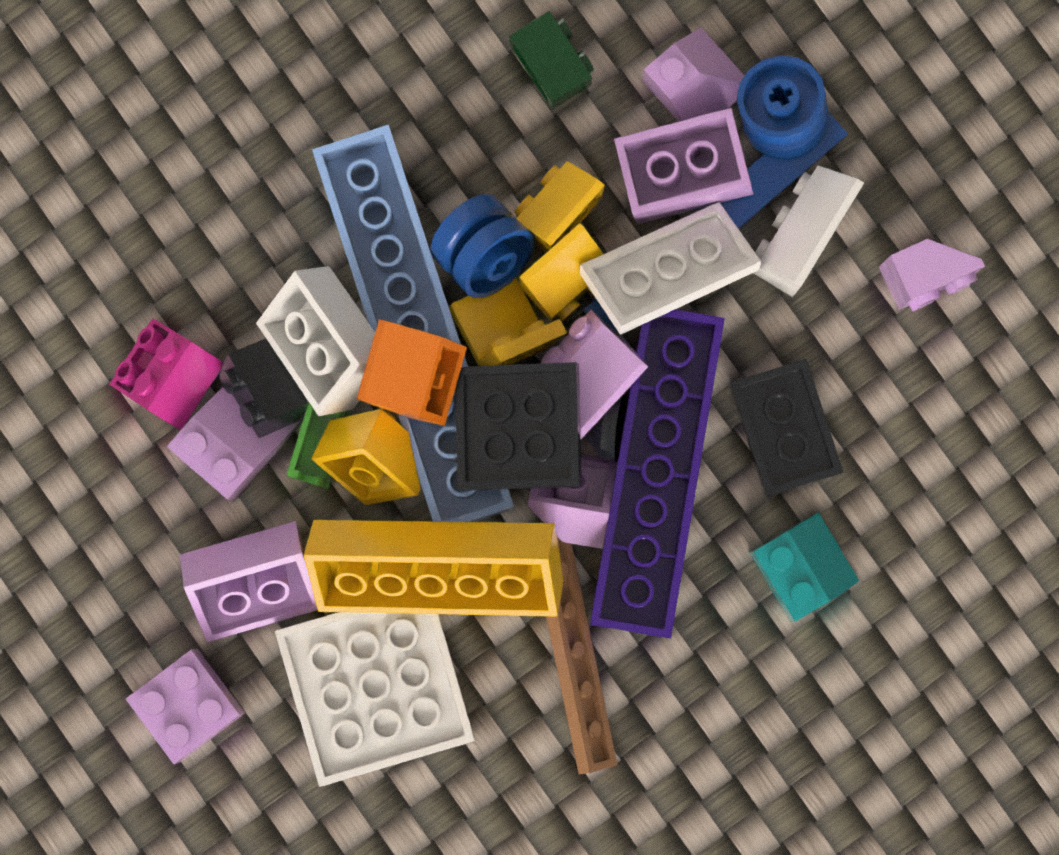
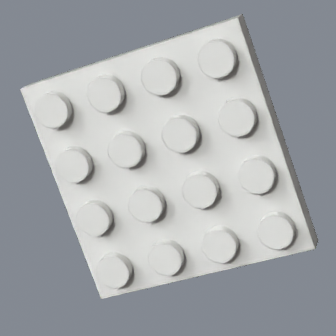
M337 612L275 631L319 787L475 741L439 614Z

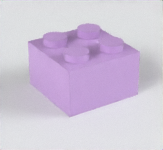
M199 649L188 651L126 698V701L173 764L183 761L245 714Z

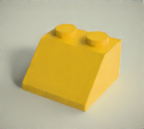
M568 161L561 168L554 165L540 182L544 188L535 198L528 195L514 211L518 216L516 219L532 233L535 245L544 253H547L579 223L581 224L603 198L605 185L597 178Z
M579 223L519 277L520 287L550 322H553L558 317L565 321L581 306L577 300L588 290L591 292L580 275V265L603 255V252L587 230Z
M381 408L329 421L311 460L364 505L418 496L421 487L409 432L396 422V418L391 413Z

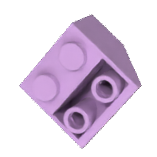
M925 239L890 255L879 266V269L898 309L910 306L913 312L933 303L935 299L941 297L939 292L946 289L948 295H951L970 286L971 283L978 280L975 274L984 268L985 265L981 258Z

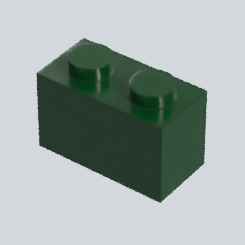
M548 11L509 35V44L548 106L553 110L592 85L590 73L594 71V68L587 55L582 50L577 53L569 42L573 35L565 21L561 17L555 20L551 12Z

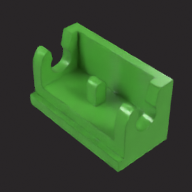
M309 403L286 476L329 489L332 477L311 458L329 421L351 416L352 413L343 411L318 416Z

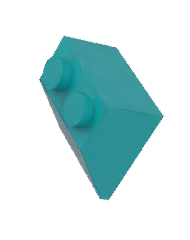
M819 512L750 552L751 557L790 622H796L859 582L858 577Z

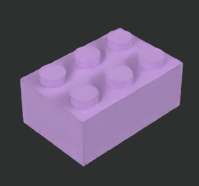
M732 108L614 139L632 214L637 224L753 194Z

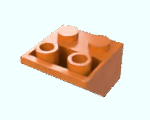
M379 319L357 400L407 418L445 426L467 347L441 336Z

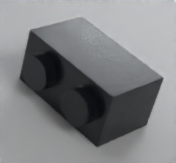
M266 338L227 354L219 372L222 386L227 393L234 396L240 406V414L244 423L248 427L253 428L258 438L300 421L309 402Z

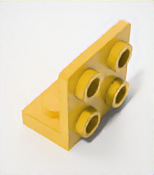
M516 278L497 293L484 298L467 296L453 302L449 306L450 313L478 366L515 364L550 348L567 333L560 319L545 325L543 320H538Z

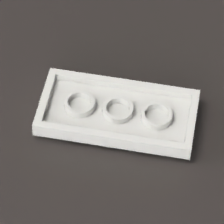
M717 202L581 264L580 275L621 335L758 271L761 260L720 202Z

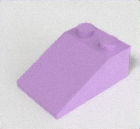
M222 387L189 420L168 444L167 448L227 500L234 502L302 424L306 409L300 421L258 438L253 428L248 427L244 423L240 414V406L234 396L227 393Z

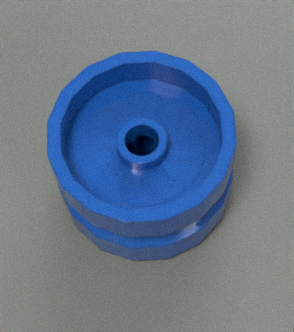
M776 56L764 59L753 66L740 82L737 95L740 116L745 136L756 150L769 157L789 159L804 155L818 145L827 131L829 111L822 77L812 65L797 57Z
M482 194L462 203L442 221L434 234L430 248L435 261L446 272L453 275L454 281L472 298H484L500 291L522 272L531 258L535 242L532 233L520 221L512 218V213L494 195Z

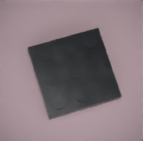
M579 363L461 367L456 384L457 490L582 487Z

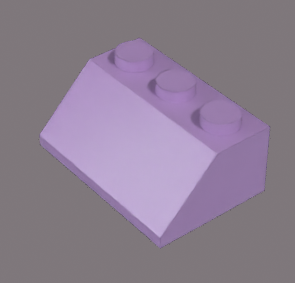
M592 310L585 317L577 319L572 324L569 334L558 346L548 350L541 364L579 363L581 439L648 368L625 338Z
M296 521L180 554L183 587L207 642L318 610L304 559L306 547Z

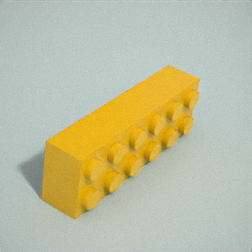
M313 520L304 552V559L318 612L558 616L564 579L555 523Z

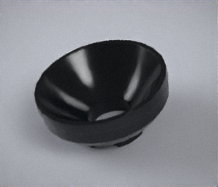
M626 391L585 435L586 442L591 443L593 450L602 460L618 461L626 412Z

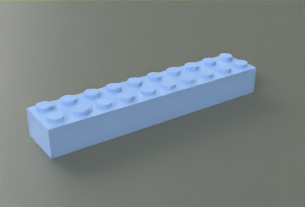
M389 124L312 149L368 323L376 332L380 319L441 336L460 344ZM465 356L462 367H468ZM456 388L445 426L407 418L398 414L402 427L409 432L418 477L433 522H476L514 509L508 489L457 490Z

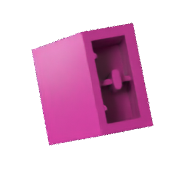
M152 318L147 327L138 335L137 342L127 358L117 367L115 376L109 385L181 431L221 370L223 362Z

